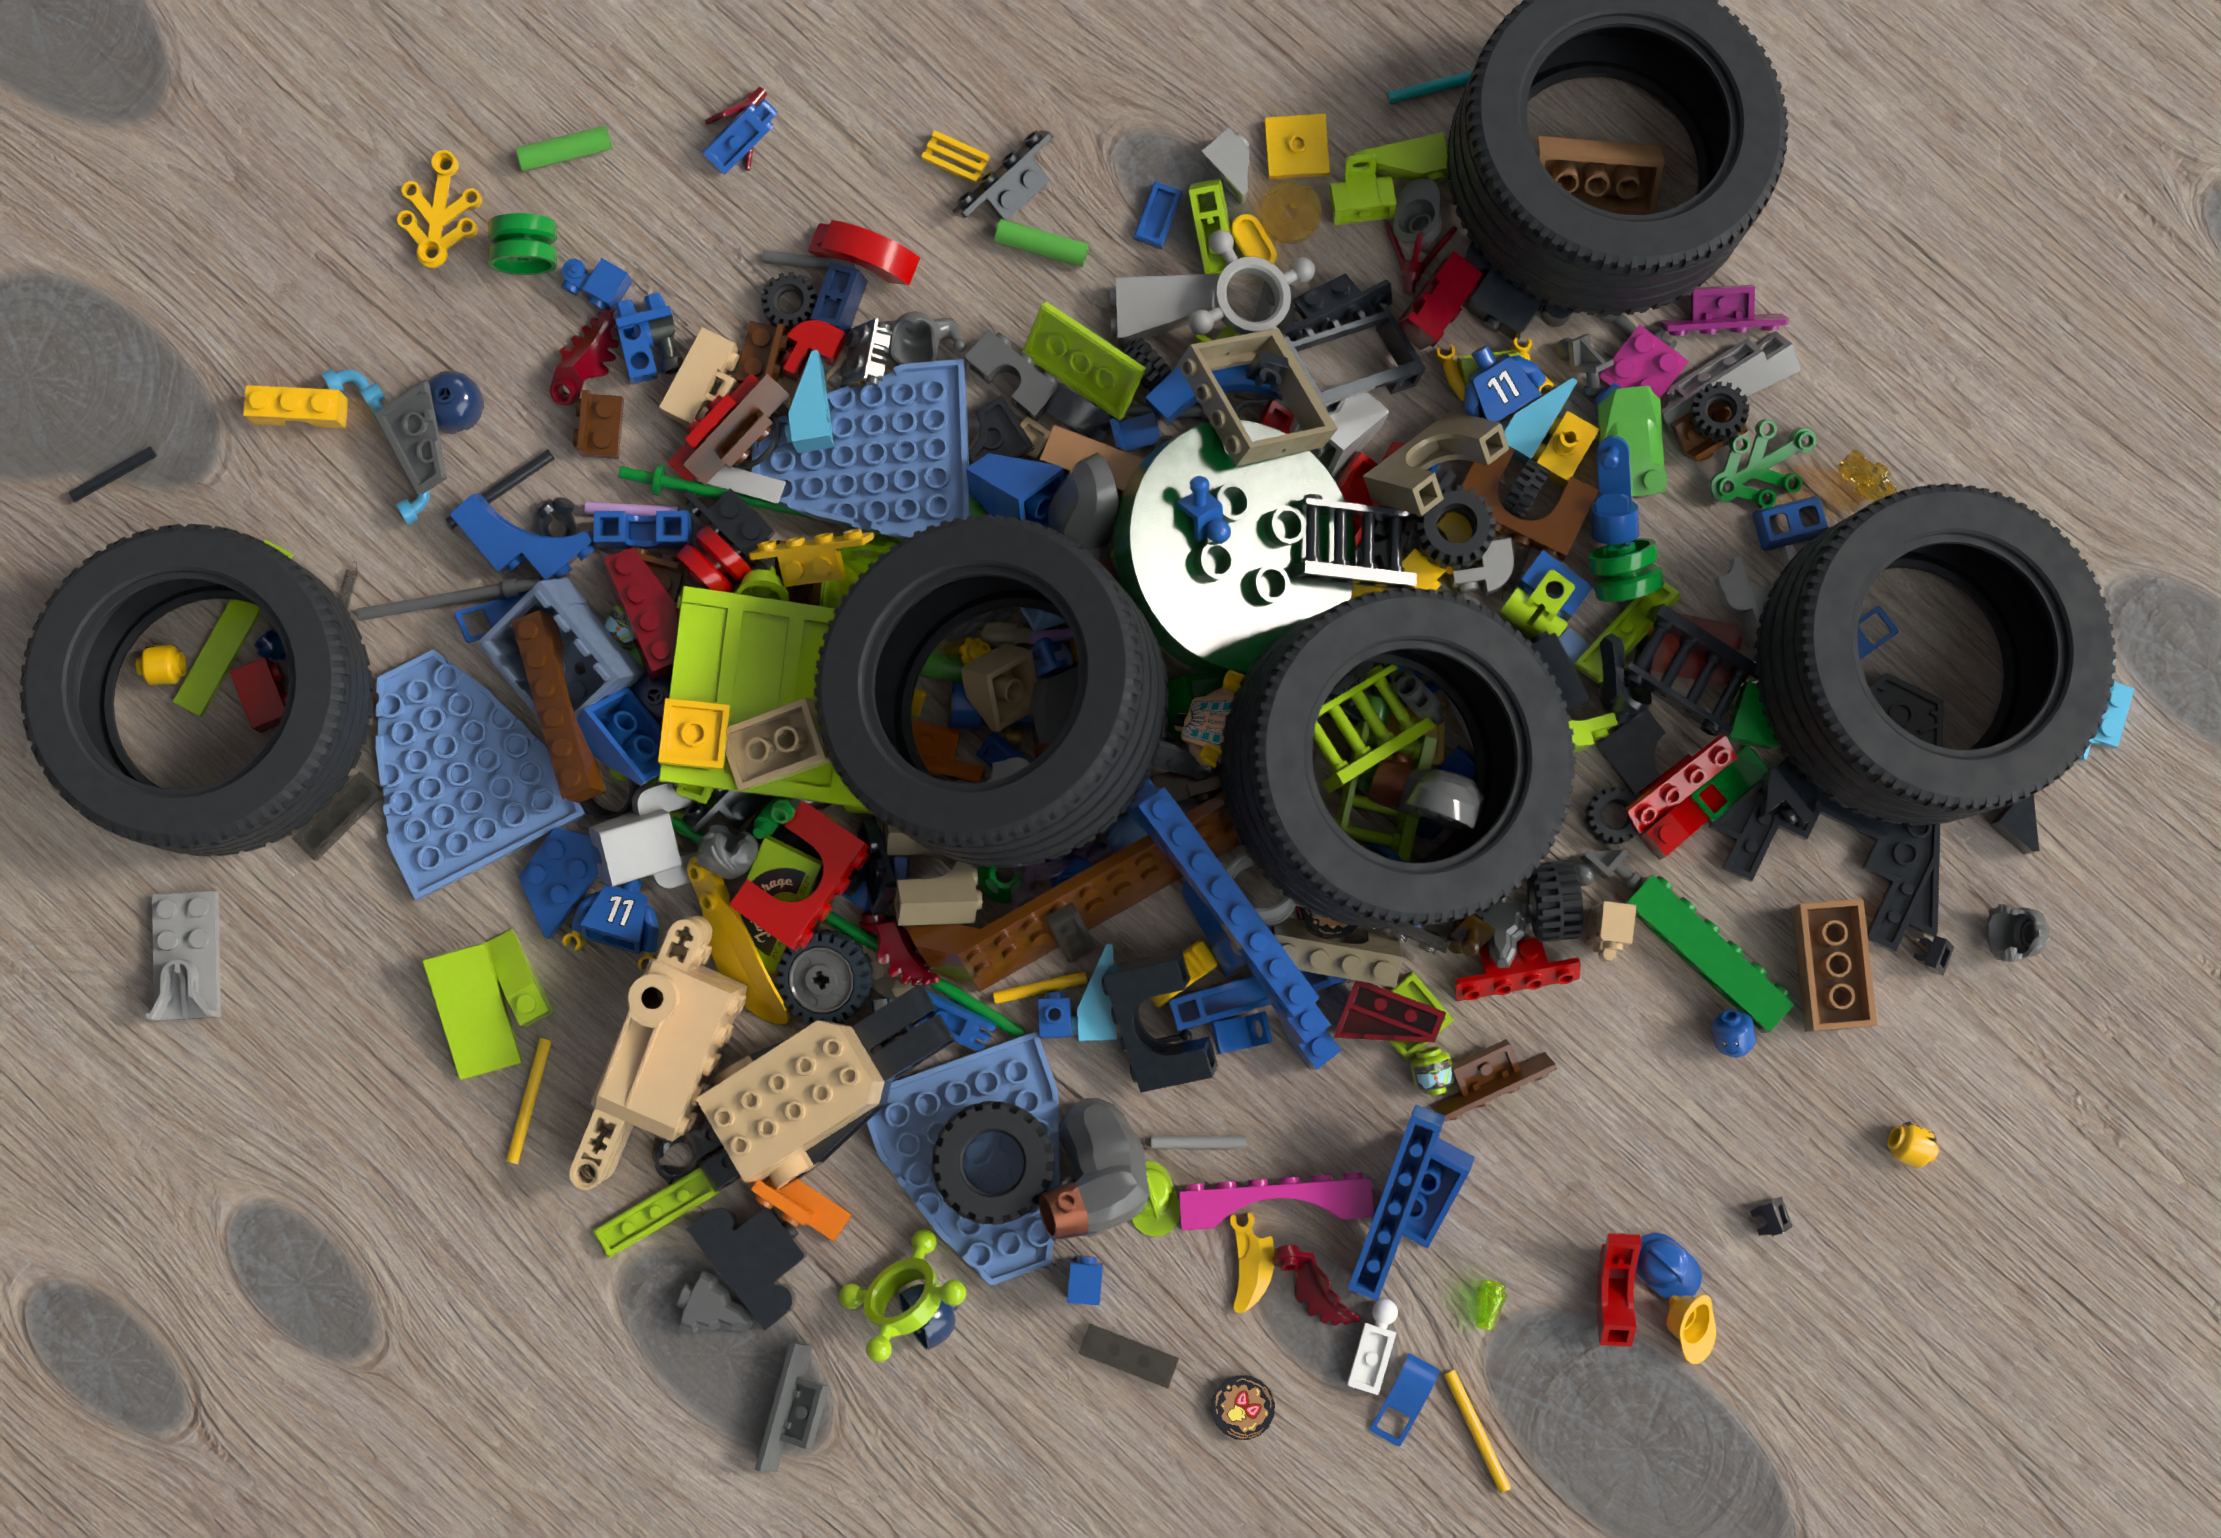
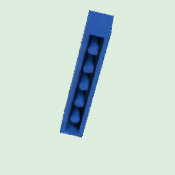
M1415 1105L1351 1278L1349 1290L1374 1300H1379L1446 1116Z

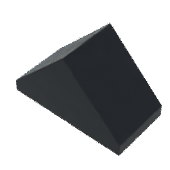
M2033 794L2019 802L2005 806L1989 825L2023 854L2040 851Z

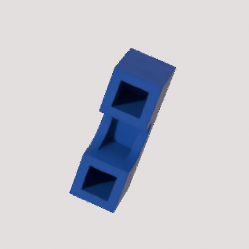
M594 511L593 542L599 549H630L631 546L643 549H682L685 545L693 546V518L688 511H656V515L635 516L627 514L626 511Z

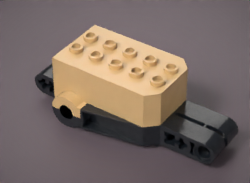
M918 985L908 990L854 1026L817 1020L791 1038L752 1053L716 1075L713 1079L716 1086L696 1098L707 1120L683 1136L697 1162L725 1148V1150L706 1161L700 1167L714 1192L726 1188L741 1177L744 1182L771 1179L777 1190L801 1179L823 1164L887 1104L892 1081L954 1042L955 1038L940 1014L928 1019L917 1027L915 1026L937 1010L923 985ZM908 1030V1033L901 1036L891 1044L885 1046V1044L889 1043L890 1041H892L893 1039H895L896 1037H898L899 1035L903 1034Z

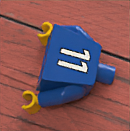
M1484 345L1471 354L1479 369L1468 375L1469 383L1465 387L1464 399L1465 414L1498 422L1537 397H1542L1541 389L1543 386L1549 385L1553 388L1554 384L1543 374L1537 364L1519 355L1510 357L1506 353L1495 358L1488 345Z
M637 879L622 884L621 888L611 887L607 884L602 888L601 892H595L578 905L571 924L572 933H568L563 937V945L568 946L571 938L575 937L577 945L574 951L583 949L585 939L640 955L642 949L644 955L638 961V968L642 971L644 959H657L654 956V952H657L660 930L655 910L649 906L648 897L639 893L643 882Z

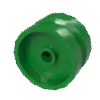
M508 213L490 218L488 221V238L494 243L488 249V265L491 269L515 275H538L556 269L557 250L551 246L557 240V224L554 220L546 216L528 213Z
M1638 538L1631 542L1605 545L1590 552L1587 556L1590 572L1599 576L1593 583L1596 599L1604 602L1624 601L1648 595L1664 586L1662 569L1653 564L1659 556L1656 541L1648 538Z

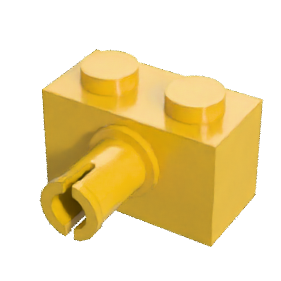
M1567 411L1562 419L1559 417L1555 418L1547 432L1552 435L1547 445L1541 442L1532 459L1551 471L1547 479L1565 488L1600 429Z

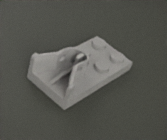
M219 892L152 895L154 1006L150 1013H146L147 1019L167 1021L220 1018Z

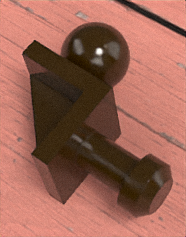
M1473 914L1465 917L1461 922L1454 920L1451 933L1446 938V946L1454 954L1463 953L1466 956H1475L1479 949L1494 935L1495 929Z

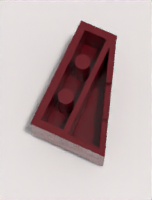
M1456 251L1451 252L1443 259L1397 321L1409 342L1419 350L1429 345L1434 347L1444 335L1443 331L1462 311L1460 306L1465 299H1470L1480 286L1477 282L1483 273Z
M1355 980L1334 1038L1435 1043L1446 1012L1374 984Z

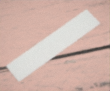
M724 465L707 484L728 490L731 488L735 492L778 503L786 482L735 467L729 468L727 465Z

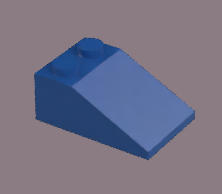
M628 686L585 708L581 712L577 722L596 759L639 785H643L659 776L661 764L658 763L662 728Z
M1438 1138L1403 1236L1429 1248L1471 1170L1474 1156Z

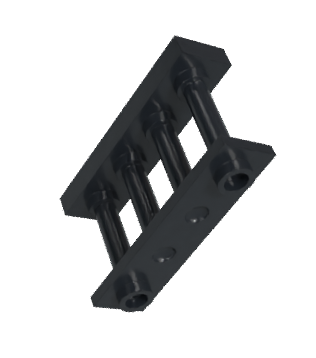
M1319 494L1304 495L1303 499L1291 504L1297 510L1306 512V557L1302 558V562L1290 566V578L1388 590L1417 586V573L1405 572V568L1402 567V523L1417 518L1416 514L1388 506L1385 508L1322 500V495ZM1319 513L1334 515V560L1330 563H1324L1322 558L1318 557ZM1347 517L1362 519L1361 564L1358 566H1350V562L1346 560ZM1375 520L1389 522V567H1386V570L1377 569V564H1374Z
M1664 603L1651 607L1646 618L1654 623V630L1636 663L1629 662L1624 664V681L1634 687H1643L1701 725L1700 729L1710 736L1717 737L1720 734H1731L1733 728L1723 722L1722 719L1742 683L1758 681V676L1754 673L1756 663ZM1672 634L1679 639L1680 646L1659 681L1645 671L1665 635ZM1697 650L1705 656V663L1687 696L1684 697L1671 687L1690 652ZM1723 667L1730 672L1729 676L1731 679L1712 713H1709L1698 706L1697 702L1716 668Z

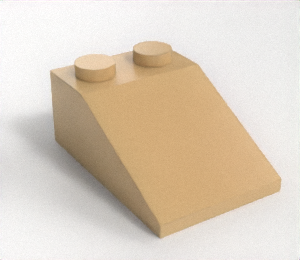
M804 698L728 727L725 753L738 791L808 771L830 762L828 758L830 753L823 746L824 742L819 733L821 726L816 720L817 710L814 703L817 700Z

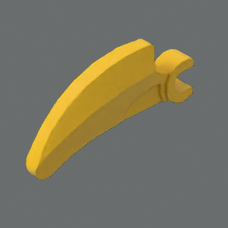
M1252 1212L1248 1213V1224L1246 1226H1240L1237 1223L1236 1214L1231 1215L1230 1218L1231 1226L1236 1233L1239 1255V1283L1233 1306L1234 1311L1239 1314L1249 1310L1260 1300L1268 1288L1274 1270V1265L1272 1264L1275 1249L1273 1237L1259 1238L1254 1234L1252 1227L1255 1223V1216Z

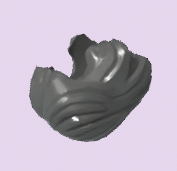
M712 825L709 827V832L700 839L697 851L698 864L718 876L727 879L738 878L747 872L756 859L759 850L758 842L747 831H742L739 835H732L729 833L726 825Z
M1998 904L1997 908L1988 910L1987 922L1989 925L1986 927V937L1990 951L1995 959L2003 962H2015L2035 956L2043 951L2050 932L2046 919L2040 911L2030 908H2015L2005 904Z

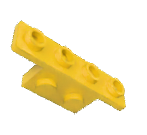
M853 529L843 532L844 536L834 537L833 533L819 534L814 537L815 540L805 541L804 536L787 539L786 544L777 545L776 540H770L757 544L758 549L749 553L750 560L778 557L784 587L842 580L846 577L840 548L865 545L874 539L873 532L862 533V529Z

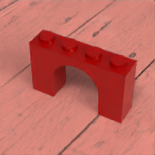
M805 801L800 803L795 810V816L786 823L785 827L814 847L820 854L823 862V877L817 890L804 900L784 902L774 898L747 879L729 904L730 907L794 951H797L799 947L803 949L810 942L814 934L811 930L817 921L822 922L825 920L832 909V906L829 905L836 894L840 896L844 893L851 880L848 877L855 868L860 869L869 856L866 852L869 846Z

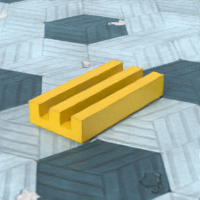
M934 130L932 139L928 142L927 149L923 152L921 158L931 165L977 185L990 156ZM939 142L941 144H944L981 162L979 164L949 149L937 145V143ZM933 151L976 170L975 174L933 156Z

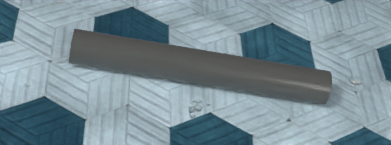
M767 250L763 251L762 256L763 263L828 270L830 262L855 268L854 263L834 258Z

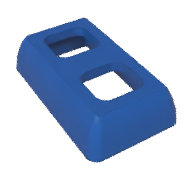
M1812 496L1760 509L1752 514L1761 548L1765 551L1814 539L1829 528L1819 496ZM1813 506L1816 509L1819 523L1814 526L1804 527L1799 515V509ZM1784 514L1788 522L1789 531L1778 535L1774 534L1769 517Z

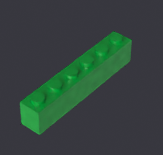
M1653 874L1648 876L1623 904L1636 905L1635 917L1736 1010L1747 1013L1752 1018L1753 1025L1761 1033H1769L1795 1005L1789 1000L1790 993L1780 984L1776 983L1773 985L1766 979L1767 972L1755 962L1750 964L1741 955L1744 952L1737 944L1731 940L1726 942L1719 936L1720 930L1709 919L1703 921L1695 914L1696 907L1684 897L1679 899L1672 893L1673 887L1662 876L1656 878Z

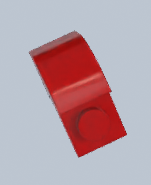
M819 320L805 321L795 326L787 335L789 344L795 348H790L782 361L786 377L797 382L808 362L811 351L818 350L823 362L834 366L846 344L847 337L845 332Z

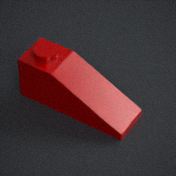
M1710 784L1699 794V797L1713 813L1719 811L1727 803V800L1713 784ZM1690 794L1641 833L1639 837L1660 860L1667 857L1706 823L1709 818L1692 800Z

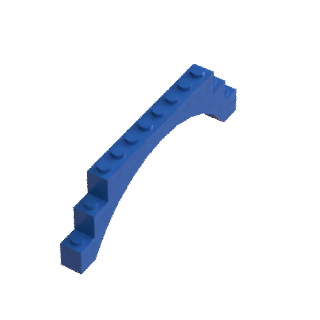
M1150 778L1146 779L1143 784L1144 788L1142 791H1137L1135 794L1136 800L1129 804L1126 812L1144 829L1171 860L1234 943L1272 1004L1291 1046L1309 1070L1319 1069L1342 1051L1326 1030L1331 1024L1315 1004V1001L1320 997L1166 788L1163 787L1158 790Z

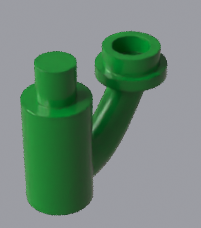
M772 797L754 821V836L762 839L765 835H772L780 823L784 824L791 821L795 816L792 802L788 798Z

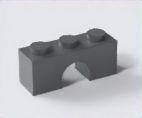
M988 329L965 355L966 366L988 384L1001 373L1009 372L1015 374L1021 383L1011 396L1012 404L1027 417L1037 422L1045 413L1044 409L1058 388L1057 380L1047 372L1041 374L1033 367L1035 363L1029 356L1023 352L1017 354L1010 348L1012 344L1005 336L999 332L995 335Z

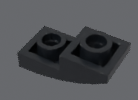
M1061 384L1044 409L1045 412L1086 437L1101 443L1111 428L1109 419L1115 418Z

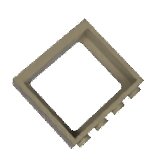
M1279 328L1191 344L1177 363L1235 466L1322 448L1338 430ZM1259 351L1288 358L1289 368L1281 377L1282 382L1278 389L1303 431L1252 442L1212 371L1250 364Z

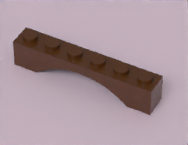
M538 610L513 620L511 623L561 797L580 803L605 793L606 789L598 762L582 734L570 702L563 669L564 645L558 624L553 619L554 616Z

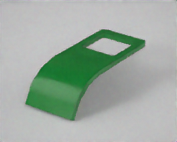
M1749 745L1736 754L1737 758L1691 794L1692 800L1711 821H1715L1746 791L1757 783L1765 772L1770 770ZM1710 784H1713L1727 800V803L1716 813H1713L1699 797V794Z

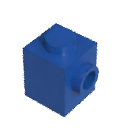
M1063 992L1045 993V999H1038L1040 1038L1072 1037L1070 998H1064Z

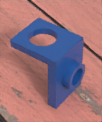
M1154 412L1120 422L1115 418L1109 419L1116 447L1124 452L1155 445L1161 438Z
M1266 1011L1211 1023L1217 1054L1272 1042ZM1256 1021H1259L1262 1026L1261 1038L1256 1032Z

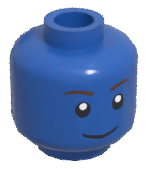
M1730 1009L1719 1014L1713 1020L1712 1033L1714 1043L1720 1053L1732 1058L1745 1056L1753 1049L1756 1043L1753 1020L1747 1013Z

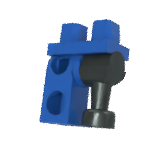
M659 292L644 297L647 311L636 313L632 300L616 303V328L630 385L657 378V370L650 346L659 344L664 357L659 363L663 375L677 373L684 361L683 357L676 356L673 340L675 324L670 305H665Z

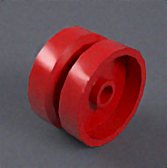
M705 525L695 535L696 542L706 553L702 555L693 546L685 545L675 556L688 569V574L703 589L735 593L734 587L724 576L728 574L733 580L741 584L744 576L752 571V569L712 528Z

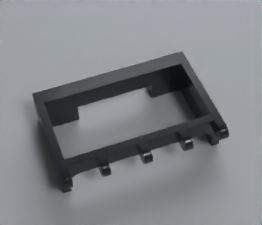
M1386 303L1378 304L1376 307L1378 314L1366 317L1362 310L1354 312L1355 321L1342 326L1336 318L1328 321L1329 330L1315 334L1311 327L1302 329L1303 338L1291 342L1287 335H1283L1329 415L1340 412L1347 398L1382 386H1386L1390 394L1415 387L1426 370ZM1377 326L1376 331L1398 367L1321 392L1298 352Z

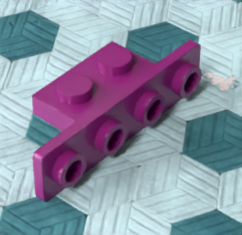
M1752 284L1697 287L1691 292V318L1661 320V327L1665 331H1669V335L1672 336L1687 335L1688 330H1700L1701 334H1716L1718 329L1730 328L1731 332L1737 333L1748 332L1749 327H1761V330L1776 331L1780 329V325H1789V318L1781 313L1754 315L1755 286Z

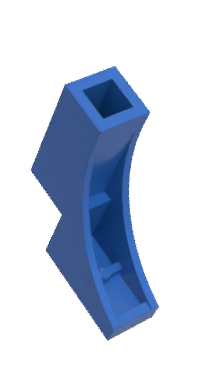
M1249 364L1212 371L1224 393L1250 391L1272 396L1280 401L1284 399L1278 388L1275 392L1271 391V385L1262 384L1258 388L1254 381L1246 379V368ZM1179 366L1146 396V405L1167 426L1185 410L1199 402Z
M480 493L472 494L449 514L498 572L506 571L507 569L512 572L525 561L522 557L524 555L545 580L562 579L572 570L569 566L577 558L583 561L596 550L593 547L595 544L593 542L594 533L591 530L566 537L535 534L506 520L495 511Z

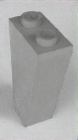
M1220 274L1115 278V288H1109L1110 306H1116L1117 318H1111V336H1117L1118 346H1124L1136 335L1139 338L1146 339L1188 325L1189 317L1194 311H1210L1215 308V286Z

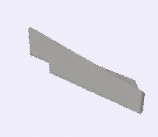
M1777 331L1758 345L1746 338L1670 386L1667 393L1668 405L1661 411L1666 427L1673 431L1670 423L1690 412L1697 393L1701 388L1704 390L1707 384L1711 383L1712 386H1715L1716 382L1722 381V386H1726L1727 382L1732 383L1731 388L1733 390L1739 387L1742 390L1740 395H1746L1747 397L1798 373L1800 365L1793 344Z

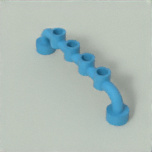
M332 368L322 373L328 387L333 390L342 392L345 390L342 384L346 382L355 383L373 415L383 408L380 401L386 398L378 384L370 385L363 374L355 370H343L335 373ZM430 490L423 495L417 494L416 500L412 503H409L407 498L396 503L407 525L419 520L416 514L422 511L429 502Z

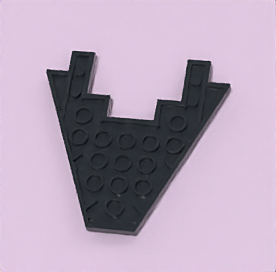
M1889 673L1883 674L1869 686L1878 704L1897 725L1920 740L1942 747L1944 700ZM1788 756L1776 766V769L1815 815L1812 820L1800 827L1796 824L1792 825L1782 815L1781 809L1783 808L1780 804L1759 818L1762 778L1709 825V828L1735 840L1722 869L1748 882H1752L1778 828L1803 840H1807L1819 814H1822L1875 840L1862 869L1890 882L1867 931L1868 941L1893 953L1896 952L1908 926L1932 938L1938 933L1940 824L1918 826L1903 825V822L1902 824H1890L1889 822L1877 821V817L1867 818L1862 814L1851 812L1852 808H1843L1838 802L1828 799V794L1820 793L1816 790L1817 787L1814 784L1810 785L1806 781L1807 777L1804 774L1800 775L1797 772L1798 768L1788 761Z

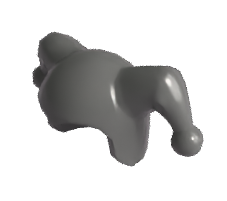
M912 311L902 314L897 320L881 322L890 325L889 330L892 332L890 353L892 358L899 364L934 361L937 355L939 340L946 337L954 341L953 347L957 352H963L967 347L966 342L961 337L957 323L952 318L933 320L927 314Z

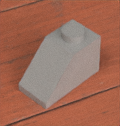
M1227 128L1202 150L1201 162L1217 179L1221 178L1222 185L1242 205L1247 198L1249 144L1239 132L1235 134L1230 128Z

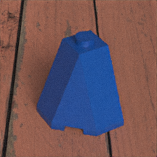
M991 453L986 454L966 468L969 493L993 518L995 515H1001L1003 517H1015L1020 522L1022 519L1041 524L1047 530L1049 505L1058 486L1065 479L1064 468L1058 465Z

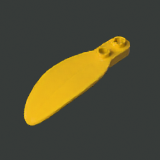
M697 856L690 858L687 864V875L698 897L703 917L712 926L713 932L709 946L712 947L711 955L718 972L749 985L744 995L747 997L744 1006L752 1013L774 1024H786L790 1020V1014L783 1004V1000L775 988L738 912L729 906L730 896L723 878L702 868L698 864Z

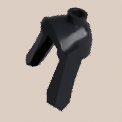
M1610 633L1599 643L1603 681L1597 684V691L1603 709L1609 714L1614 712L1618 724L1631 722L1632 714L1647 711L1651 707L1652 696L1649 691L1641 686L1638 688L1630 684H1623L1624 645L1621 638ZM1647 634L1637 644L1633 664L1636 663L1650 637ZM1653 658L1645 671L1650 675Z

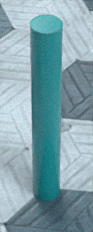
M1473 70L1387 92L1388 102L1392 104L1466 85Z

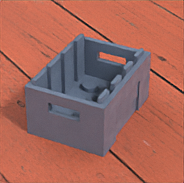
M569 578L539 581L477 642L538 719V713L511 623L513 620L538 610L554 616L553 619L558 624L561 638L566 642V648L563 650V669L570 702L576 719L585 708L627 686L630 689L646 674L627 649L623 650L586 604L588 601ZM580 662L586 667L584 674H580L577 670Z

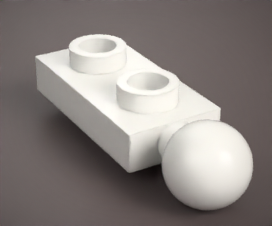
M1381 1299L1374 1304L1372 1315L1375 1319V1325L1364 1323L1346 1384L1347 1386L1379 1395L1396 1332L1388 1330L1387 1326L1396 1320L1398 1310L1395 1303L1388 1299Z

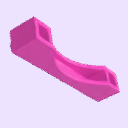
M1363 1172L1344 1173V1180H1331V1174L1313 1175L1312 1182L1302 1183L1299 1182V1177L1280 1178V1184L1268 1185L1267 1179L1248 1180L1249 1186L1236 1187V1181L1216 1182V1189H1204V1183L1185 1184V1191H1178L1182 1231L1215 1228L1224 1218L1241 1207L1273 1198H1293L1311 1202L1327 1209L1340 1219L1374 1217L1371 1178H1363Z

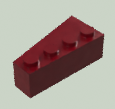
M634 548L605 557L603 571L650 682L672 674L679 623V609L676 602Z

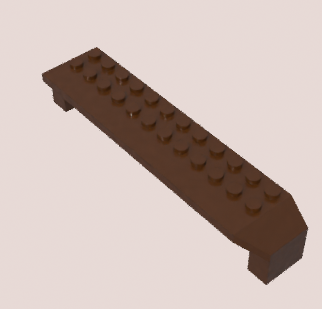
M1312 746V761L1314 764L1315 753ZM1225 792L1185 813L1188 820L1216 858L1241 845L1237 833L1232 828L1235 826L1233 819H1229L1227 814V806L1224 803V799H1227ZM1146 835L981 929L959 924L905 925L915 946L933 972L981 992L1184 876L1152 838Z

